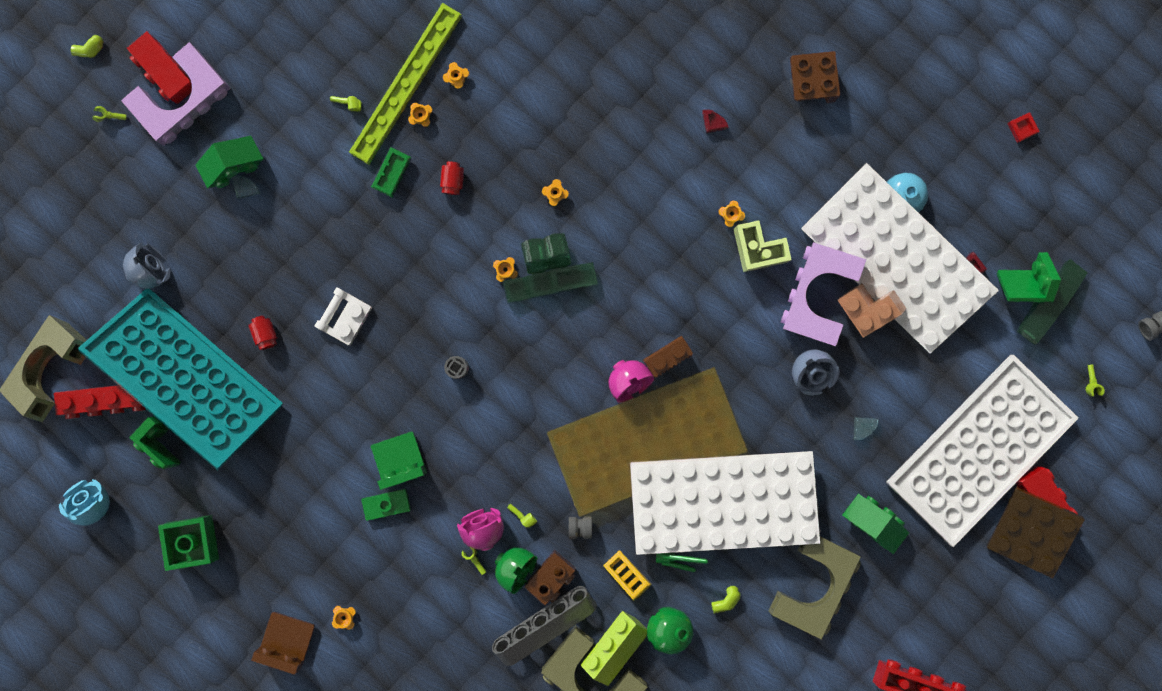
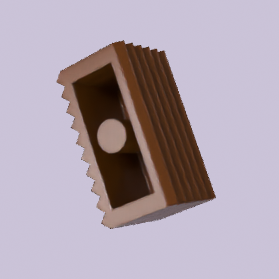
M680 336L642 361L654 378H657L658 375L660 376L662 373H665L669 368H673V366H677L681 361L688 359V357L692 356L693 352L684 338Z

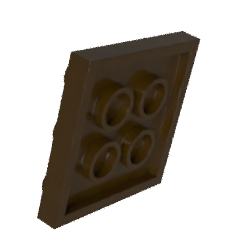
M1016 487L987 543V548L1050 578H1054L1085 519L1081 515Z

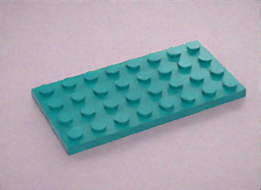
M149 288L139 294L78 348L79 352L216 470H219L283 406L279 399Z

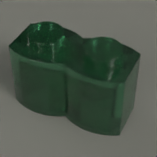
M554 233L543 239L532 238L521 243L528 274H538L549 269H560L572 264L566 237L563 233Z

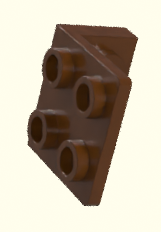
M835 51L792 55L790 57L795 101L825 98L826 103H832L838 99L840 89Z
M272 612L261 647L254 651L251 661L295 675L303 666L315 625L278 612Z

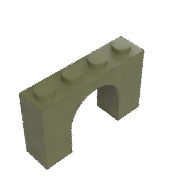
M49 315L1 386L0 392L22 416L43 422L55 404L41 386V377L46 364L53 356L58 354L63 359L81 365L86 357L79 352L78 348L87 340L68 322Z
M820 536V544L800 545L798 551L826 566L830 574V586L827 593L818 601L805 603L778 591L768 611L771 615L822 640L823 635H827L831 628L830 621L833 614L836 615L841 607L840 600L843 593L846 594L851 586L850 579L852 574L856 573L860 567L861 561L859 560L861 556Z
M575 625L542 667L543 679L552 686L556 684L561 689L560 691H585L575 678V669L593 645V639ZM628 667L617 683L608 691H645L647 684L644 679Z

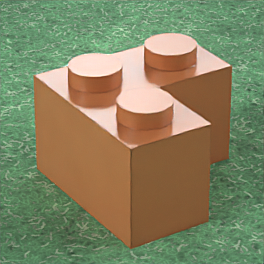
M862 283L838 299V302L863 338L902 315L907 309L894 290L874 301Z

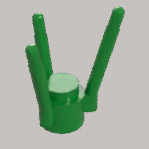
M675 552L656 553V563H662L663 566H671L690 572H695L696 569L676 563L674 560L708 563L707 559L675 555Z

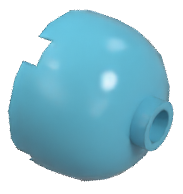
M901 173L887 181L917 212L924 208L928 201L929 192L922 178L912 173Z
M93 479V482L80 481L63 495L65 500L63 505L59 504L60 513L73 524L83 526L94 524L109 509L110 500L108 492L98 481Z

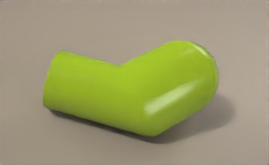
M93 35L84 46L72 45L71 54L72 56L93 58L102 49L104 41L100 36Z
M736 586L727 588V596L724 600L711 602L713 613L729 611L736 606L741 597V593L738 592Z

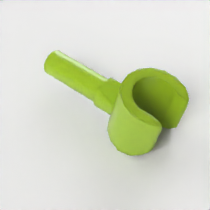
M349 96L348 98L330 97L331 102L348 104L349 111H361V101L354 96Z
M97 106L93 110L103 114L102 117L93 116V120L96 122H102L105 118L126 120V114L107 112L102 106Z
M1087 365L1090 383L1086 386V392L1094 397L1093 391L1094 388H1097V394L1102 396L1105 390L1103 386L1097 384L1094 365Z
M512 504L507 507L520 519L525 527H532L537 523L531 512L524 516Z
M470 547L473 552L471 557H468L466 552L462 550V556L465 559H470L481 575L485 574V569L476 557L477 550Z

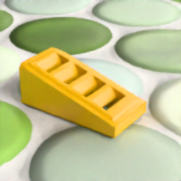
M620 550L603 565L633 600H636L652 585ZM622 560L624 563L614 570L612 567ZM628 566L630 570L620 577L618 574ZM634 573L636 577L627 584L625 581ZM640 580L642 584L634 591L632 587Z

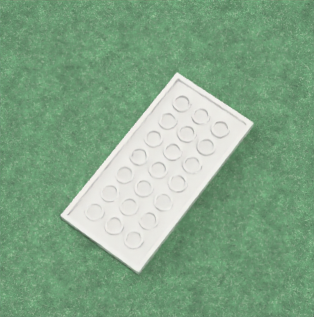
M867 163L801 228L817 244L866 259L860 279L856 282L858 284L862 283L875 301L894 290L907 308L895 320L929 353L934 351L999 291Z
M1010 355L886 483L950 546L954 547L1073 425L1078 417L1016 356Z
M813 451L630 463L636 555L820 544Z

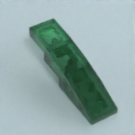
M1071 259L1064 262L1058 272L1061 282L1054 302H1034L1017 332L1036 345L1069 303L1088 272Z
M593 262L503 281L507 304L598 284Z

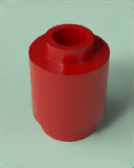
M447 162L446 165L442 166L440 181L442 193L460 194L464 175V168L460 167V163Z
M264 315L253 318L251 320L252 323L248 326L255 346H258L259 350L276 346L277 336L271 319H265Z

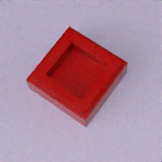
M1030 112L1007 123L1017 143L1040 132Z

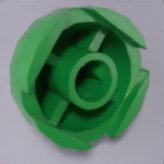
M512 548L505 554L503 552L500 553L495 560L497 565L495 577L499 585L505 591L516 594L526 584L525 578L528 573L532 575L538 557L524 548Z
M672 607L660 608L655 616H651L647 626V638L649 642H652L653 648L666 654H678L688 648L694 635L690 618L683 611Z

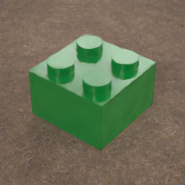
M212 515L158 525L165 571L210 564L219 560Z

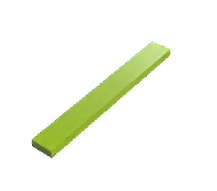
M444 3L441 4L350 149L349 153L370 165L462 18L459 12Z

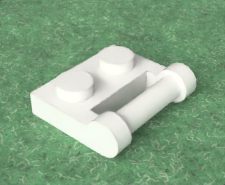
M336 287L332 301L321 320H317L315 327L351 346L373 307ZM342 299H345L348 303L333 328L328 326Z

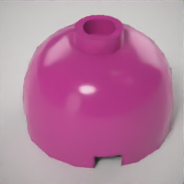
M622 360L613 366L614 370L610 374L608 384L613 397L618 403H622L632 399L631 394L638 390L639 394L646 390L654 381V376L640 361L630 360L625 362Z
M490 508L491 512L483 513L484 509H480L467 514L461 519L462 524H457V528L463 542L468 547L486 551L493 548L501 539L504 524L499 510Z

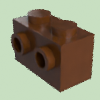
M554 550L526 582L525 588L544 605L549 601L553 603L561 593L559 591L563 584L568 585L576 576L573 573L575 566Z

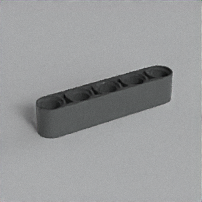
M576 587L497 638L492 645V651L504 665L512 666L591 615L596 610V601L585 587Z

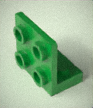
M1048 252L1038 253L1036 261L1032 264V270L997 271V277L1007 300L1013 302H1054L1061 282Z
M148 417L129 437L134 442V447L142 453L145 452L151 458L150 462L159 469L179 466L181 461L156 439L161 438L168 431V428L156 417Z
M408 432L371 445L381 480L377 481L380 490L427 474L414 432Z

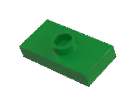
M390 147L371 187L393 198L412 158Z
M407 489L361 499L366 521L411 511Z

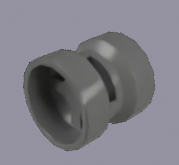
M1162 311L1153 314L1152 318H1144L1138 322L1141 334L1149 341L1158 338L1159 334L1162 333Z
M453 356L446 361L444 370L449 377L461 379L467 375L469 364L464 358Z
M585 516L583 519L569 517V539H577L578 537L592 539L591 516Z

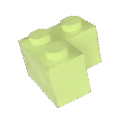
M760 221L737 225L734 228L743 272L784 264L792 260L787 238L764 242Z

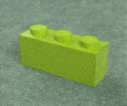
M622 611L582 662V668L594 680L609 686L647 636V628L635 617Z

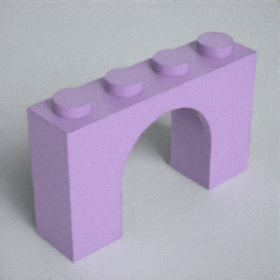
M190 42L173 56L176 62L188 74L192 83V93L185 105L175 110H163L139 86L121 100L155 141L162 145L173 142L180 131L189 128L194 123V119L199 115L207 113L211 105L217 100L223 99L227 95V91L231 89Z
M813 242L812 247H806L803 259L807 260L805 267H800L795 279L799 281L797 290L792 289L788 302L792 303L790 310L784 311L780 323L784 324L783 329L836 346L843 324L820 317L810 310L806 302L807 287L815 277L825 273H832L859 281L866 259Z

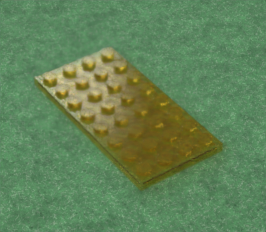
M715 367L547 432L579 517L632 496L631 462L727 457L747 452Z

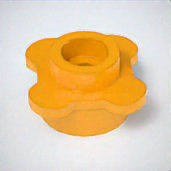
M455 62L450 63L448 72L443 75V80L446 83L450 82L455 88L460 89L463 87L466 77L469 76V71L466 68H460Z
M413 103L410 107L411 116L408 118L409 123L412 125L422 124L423 127L429 126V116L432 113L431 106Z
M558 179L553 180L550 186L542 189V194L547 196L552 206H557L558 202L566 199L569 195Z
M731 201L729 205L719 209L718 213L720 216H723L727 227H732L738 220L742 221L745 218V213L741 211L737 201Z
M508 257L506 260H496L493 263L498 281L503 282L507 278L515 279L518 272L514 268L515 260Z
M336 606L333 609L335 615L332 626L336 629H352L355 625L353 622V616L356 613L353 607L347 609Z

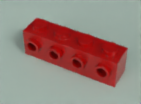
M119 385L54 393L56 415H65V419L80 418V413H87L88 417L102 415V411L110 410V414L125 413L124 408H132L133 412L147 410Z
M888 659L887 662L879 660L873 678L874 684L886 691H967V686L955 681L952 684L944 682L945 679L938 675L931 674L929 677L923 675V671L909 666V670L902 668L899 662Z

